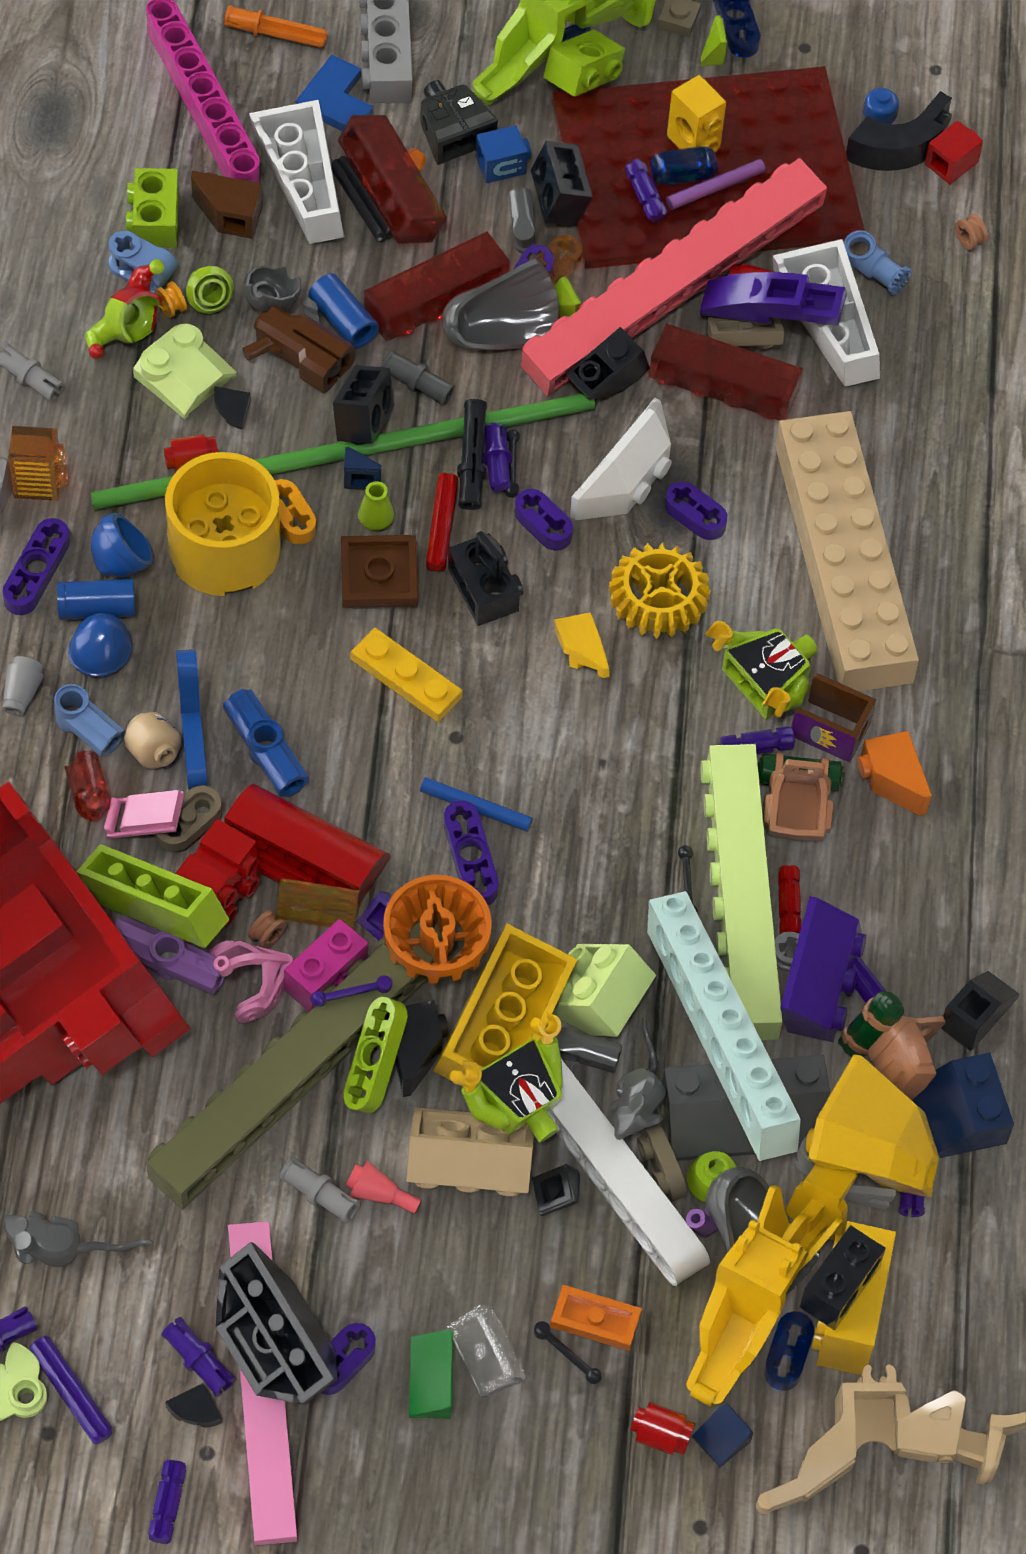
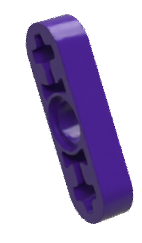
M49 518L40 522L19 557L2 590L4 605L10 613L15 615L28 614L36 608L70 545L69 529L62 520ZM54 533L59 534V538H53L50 542L48 552L46 550V537H52ZM33 560H41L47 564L45 570L39 573H32L26 569L27 564ZM25 581L27 583V597L21 596L19 600H14V595H20L24 589Z
M459 800L452 802L444 812V830L458 878L475 887L474 873L480 871L481 882L483 886L487 887V892L480 894L485 899L487 905H490L497 898L499 882L478 810L468 801ZM462 815L463 819L467 820V834L462 835L460 823L455 821V816ZM474 846L481 851L482 855L475 861H467L461 857L460 851L464 847Z

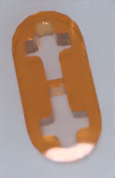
M558 236L547 246L555 256V266L551 275L554 286L561 277L566 276L568 278L582 262L583 245L575 236ZM560 251L566 253L561 259ZM542 252L536 259L546 267L547 262L543 260L545 253Z

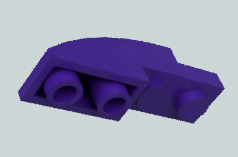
M780 272L733 274L708 280L700 307V315L770 324L771 318L776 317L839 326L847 294L845 287L810 283L808 275Z

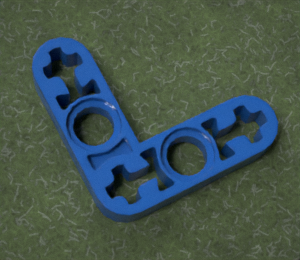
M196 649L176 651L188 790L196 786H207Z

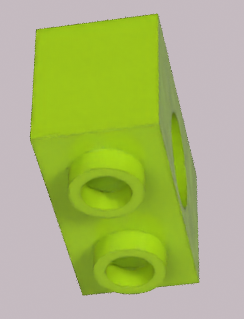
M593 29L550 47L543 78L572 96H578L618 79L623 69L622 60L626 48Z

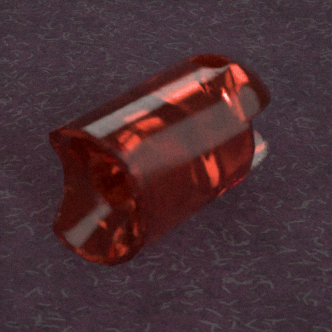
M89 750L76 753L73 763L64 768L77 814L85 820L97 821L102 818L104 812L110 809V795L98 754Z

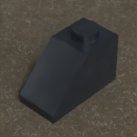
M435 1000L405 1005L408 1018L395 1059L403 1097L413 1094L441 1055L443 1038L448 1037L445 1014L437 1013Z

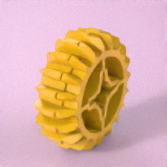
M663 542L659 545L658 549H653L647 543L644 546L643 552L633 548L630 552V557L622 555L619 566H615L612 571V581L609 582L610 604L612 608H616L618 620L626 619L628 630L638 626L641 637L647 631H652L656 640L661 635V632H666L672 639L676 629L686 634L690 624L697 626L700 616L704 615L707 610V600L710 599L708 573L702 572L703 566L701 561L692 562L693 556L691 552L681 555L678 545L672 551L667 550ZM679 581L687 589L689 594L688 597L683 595L681 593V588L677 586V583ZM632 584L638 588V592L642 595L640 600L633 594L630 588Z

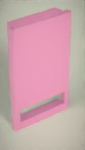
M180 790L130 795L127 798L119 799L112 797L104 830L107 833L106 837L112 839L176 832L185 793ZM126 803L120 825L121 832L115 833L121 804Z

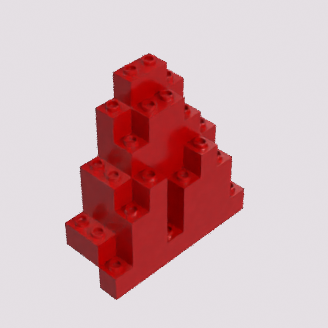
M9 781L0 787V1103L41 1075L52 1086L80 1064H83L86 1069L93 1065L103 1075L142 1047L151 1057H154L191 1029Z

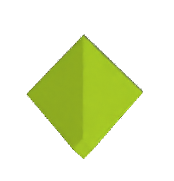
M721 15L714 18L700 58L701 66L723 65V62H725L727 39Z
M566 276L561 277L554 286L559 301V318L563 316L570 317L579 311L581 301Z

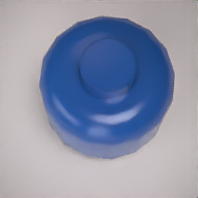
M887 88L873 89L865 98L864 117L869 116L879 122L892 124L897 118L899 109L897 95Z

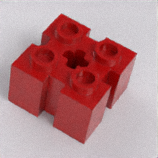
M216 819L199 841V848L193 855L189 854L175 873L213 889L229 918L224 927L229 926L237 914L238 907L235 905L238 900L241 901L244 896L249 898L258 887L260 877H258L259 859L256 858L257 841Z

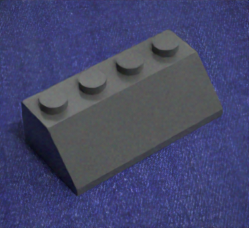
M824 1055L771 1059L801 1119L798 1148L803 1139L807 1137L809 1130L815 1128L816 1119L830 1096ZM712 1064L664 1068L662 1082L667 1090L666 1099L663 1103L668 1141L677 1161L694 1160L698 1156L712 1151L723 1152L728 1156L755 1154Z

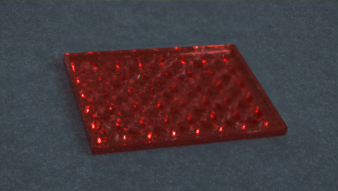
M826 67L703 78L726 101L721 146L711 156H704L694 163L667 137L672 91L691 79L595 88L575 97L566 91L553 92L552 106L559 142L578 144L593 196L580 220H577L576 226L584 269L640 264L647 258L654 259L662 253L665 246L672 240L683 239L690 234L691 229L702 220L709 221L717 215L720 208L727 202L734 201L735 203L744 197L746 191L757 182L764 183L771 178L778 167L785 163L790 165L798 158H801L826 185L827 191L823 206L757 252L809 247L840 239L844 243L850 233L858 230L865 231ZM634 159H640L641 162L645 163L649 171L648 176H651L661 197L660 202H663L666 207V217L661 218L658 222H652L651 219L647 218L643 210L644 205H641L631 184L632 179L628 178L625 171L626 165L632 163ZM758 159H761L765 165L766 171L689 204L674 210H670L667 205L666 197Z

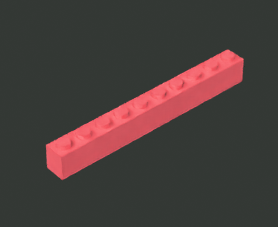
M798 158L790 165L787 163L781 165L774 171L770 179L764 183L757 182L746 191L744 197L735 203L734 201H729L723 205L715 217L709 221L702 220L691 229L689 235L681 240H672L665 246L660 255L654 259L647 258L636 267L634 273L625 279L623 277L617 278L609 285L605 293L597 298L595 296L588 298L580 306L579 311L570 317L563 316L552 325L551 330L541 337L536 335L529 339L523 346L520 366L543 393L549 397L570 382L565 373L619 327L631 338L635 337L707 286L708 280L721 277L731 270L733 264L738 265L823 206L827 191L826 185L801 158Z

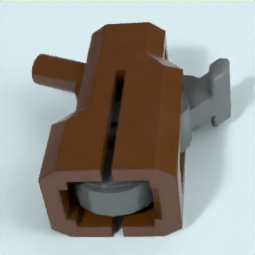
M311 299L303 301V313L299 315H291L278 306L271 307L268 312L263 311L257 317L254 324L256 342L242 348L243 354L248 361L269 351L298 368L300 379L322 393L328 392L338 381V377L341 378L354 362V345L320 324L318 305Z

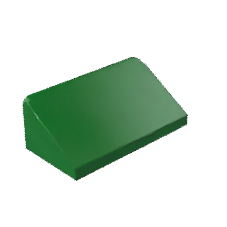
M443 1330L411 1337L409 1418L451 1419L453 1330Z

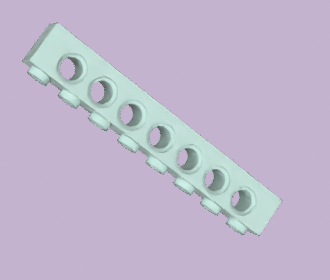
M684 891L650 899L647 933L758 1160L762 1161L798 1152L801 1119L687 892Z

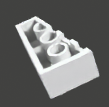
M319 100L249 113L255 140L309 244L343 238L344 231Z
M840 239L772 255L773 271L805 274L808 275L810 283L845 287L847 296L839 326L806 321L801 322L844 387L880 379L878 348L843 240Z

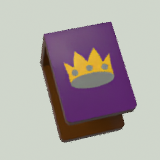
M816 673L812 679L808 701L857 725L852 731L797 707L791 726L794 737L850 763L871 725L876 699Z

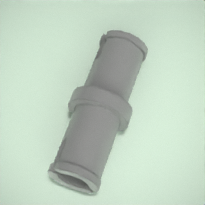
M7 342L0 346L4 350V353L0 351V365L15 375L18 383L22 386L29 385L50 402L57 399V396L53 394L54 391L61 395L65 383L42 369L39 361L34 358L28 359Z
M296 1157L289 1160L280 1173V1179L306 1195L307 1202L313 1206L321 1205L344 1223H348L360 1207V1201L335 1186L331 1177L326 1174L320 1176L301 1163Z

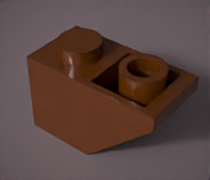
M193 170L191 174L192 198L217 232L253 239L263 206L262 184L248 179H235L212 172L204 173Z

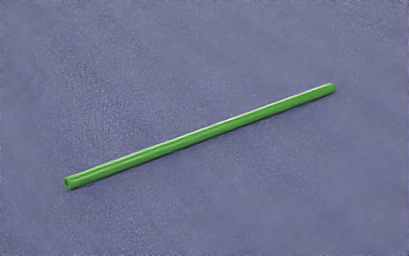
M581 393L487 412L485 426L491 423H500V427L502 425L510 427L594 410L595 400H589ZM464 417L378 434L373 444L355 445L351 442H338L253 460L260 463L273 475L345 460V447H350L367 456L461 437L463 435ZM173 476L90 492L93 510L164 497Z

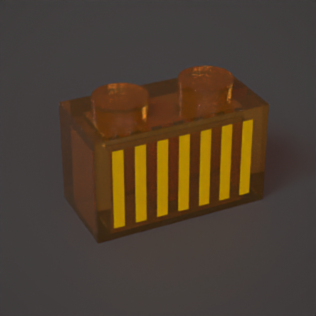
M12 426L8 459L13 497L16 499L58 501L60 487H66L68 467L64 464L65 444L59 443L57 428Z

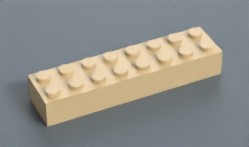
M851 411L780 420L775 447L836 681L857 691L914 683L919 658Z

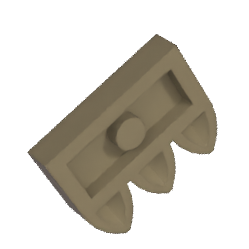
M708 316L707 332L712 347H718L723 350H733L738 346H754L766 349L774 345L784 344V329L780 318L772 317L770 324Z

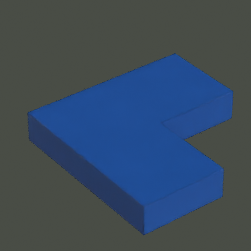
M332 54L295 101V104L319 100L323 122L355 138L373 115L372 105L348 94L360 79L361 68Z

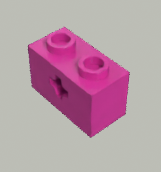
M339 918L284 969V991L310 1012L315 1007L310 1001V997L314 992H324L331 985L338 986L347 977L349 969L355 962L360 959L365 961L368 958V942Z

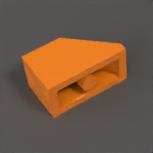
M909 731L864 740L861 756L857 757V766L860 776L863 779L867 778L871 791L919 816L926 815L932 794Z

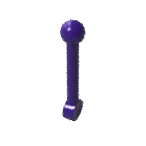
M383 975L374 983L329 993L316 991L311 995L310 1001L314 1006L321 1007L326 1001L378 990L381 993H387L392 988V980L390 977Z

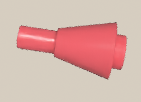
M366 1160L363 1167L355 1164L345 1185L352 1189L350 1196L353 1198L385 1204L392 1203L415 1214L421 1201L420 1198L399 1189L397 1184L368 1160Z

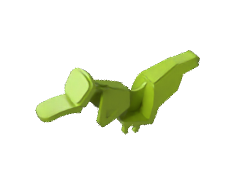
M520 0L518 8L497 36L494 62L472 82L473 93L485 105L489 106L518 85L547 61L550 47L562 43L565 22L575 23L580 28H587L613 21L622 16L632 25L644 27L652 19L656 0Z

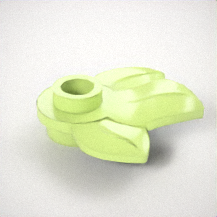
M12 1343L6 1355L5 1365L0 1364V1421L13 1415L21 1418L33 1417L39 1414L47 1403L46 1388L38 1379L40 1373L39 1361L29 1349L18 1343ZM24 1393H30L34 1396L30 1403L24 1404L19 1401L20 1396Z

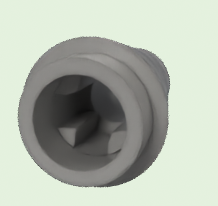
M16 656L13 658V662L7 665L3 711L15 716L24 715L44 678V675L41 673L43 669L41 663L28 657Z

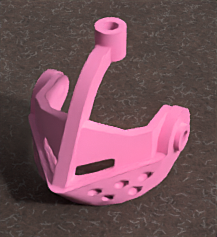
M224 941L210 949L209 953L217 957L213 964L221 976H229L233 969L241 966L262 965V986L260 992L237 1006L235 1013L237 1022L248 1023L266 1016L278 1005L284 991V969L293 961L291 955L254 946L242 941Z

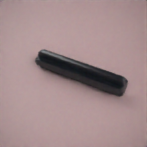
M346 156L334 159L332 161L334 175L375 239L383 242L386 239L392 238L393 226L350 159Z

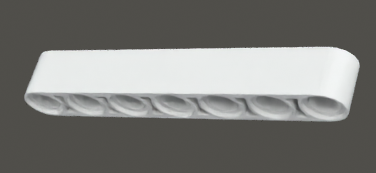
M561 1059L563 1076L562 1097L556 1106L548 1111L559 1127V1131L556 1134L664 1277L673 1286H677L710 1264V1258L705 1247L624 1140L615 1138V1128Z

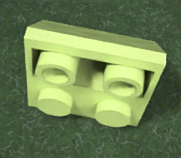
M577 944L568 953V955L576 958L577 962L552 1014L591 1036L618 1037L655 979L656 974L628 944Z

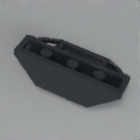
M250 1242L219 1267L218 1279L221 1280L217 1296L215 1327L256 1396L306 1405L338 1380L333 1345L293 1280L255 1243Z

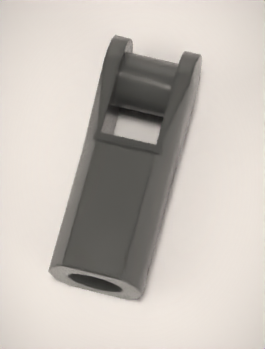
M518 188L510 191L509 195L514 246L519 253L523 254L528 247L536 245L531 190Z
M561 1027V1031L555 1036L558 1039L561 1059L579 1062L580 1064L615 1073L621 1054V1044L583 1035L582 1033Z

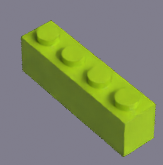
M100 844L76 871L100 905L203 948L208 946L229 921L213 889L103 844Z

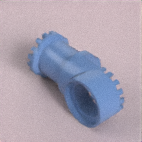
M858 230L846 237L844 246L851 266L862 272L868 279L874 278L888 288V293L892 296L902 290L901 286L905 287L903 282H908V278H910L912 273L911 268L908 266L901 267L888 258V253L876 245L875 239L870 233ZM864 242L870 247V250L865 255L857 256L850 251V248L854 243Z

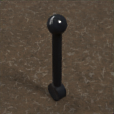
M514 429L507 432V441L509 442V450L512 453V460L509 463L510 487L504 493L510 498L516 497L519 493V485L516 483V443L520 439V434Z
M684 845L679 848L678 855L682 859L684 891L687 892L693 904L690 858L693 856V850L690 846Z
M540 1321L535 1324L534 1335L536 1338L546 1339L586 1374L585 1377L588 1383L597 1384L602 1379L600 1370L590 1368L550 1332V1325L547 1322Z

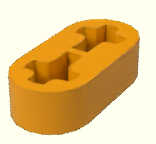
M284 479L275 480L279 494L283 498L288 497L289 505L286 507L284 502L279 499L281 532L293 544L303 545L309 543L316 535L315 514L293 482ZM296 517L300 525H306V529L301 530L298 526L293 527V518Z

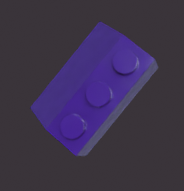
M812 896L809 897L780 1008L788 1033L834 1042L836 1031H842L846 1023L848 1009L843 1007L846 993L852 994L854 991L857 971L852 969L856 956H863L867 935L862 933L858 918Z

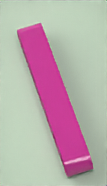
M150 0L146 6L148 35L223 176L235 179H248L252 182L261 183L259 156L174 0Z

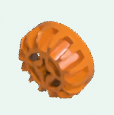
M448 875L422 876L404 884L389 900L384 913V945L390 951L391 961L395 965H403L408 976L415 978L418 974L428 976L429 983H438L440 977L450 976L452 981L461 979L463 971L467 969L474 971L480 965L483 954L488 952L492 929L491 913L483 896L467 882ZM420 921L419 938L409 939L412 928ZM433 922L436 923L437 930H439L441 942H439L438 933H435ZM455 922L463 932L455 933ZM465 940L460 953L448 961V952L452 950L454 941ZM421 946V949L426 954L433 956V962L421 959L411 947Z

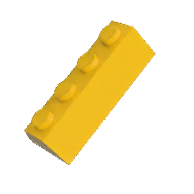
M506 923L491 949L433 1072L450 1080L452 1070L461 1071L465 1076L466 1070L462 1065L463 1061L477 1063L480 1069H483L532 1038H535L538 1042L541 1036L532 1031L530 1023L535 1017L539 1018L543 1022V1029H545L548 1023L547 1013H553L577 959Z

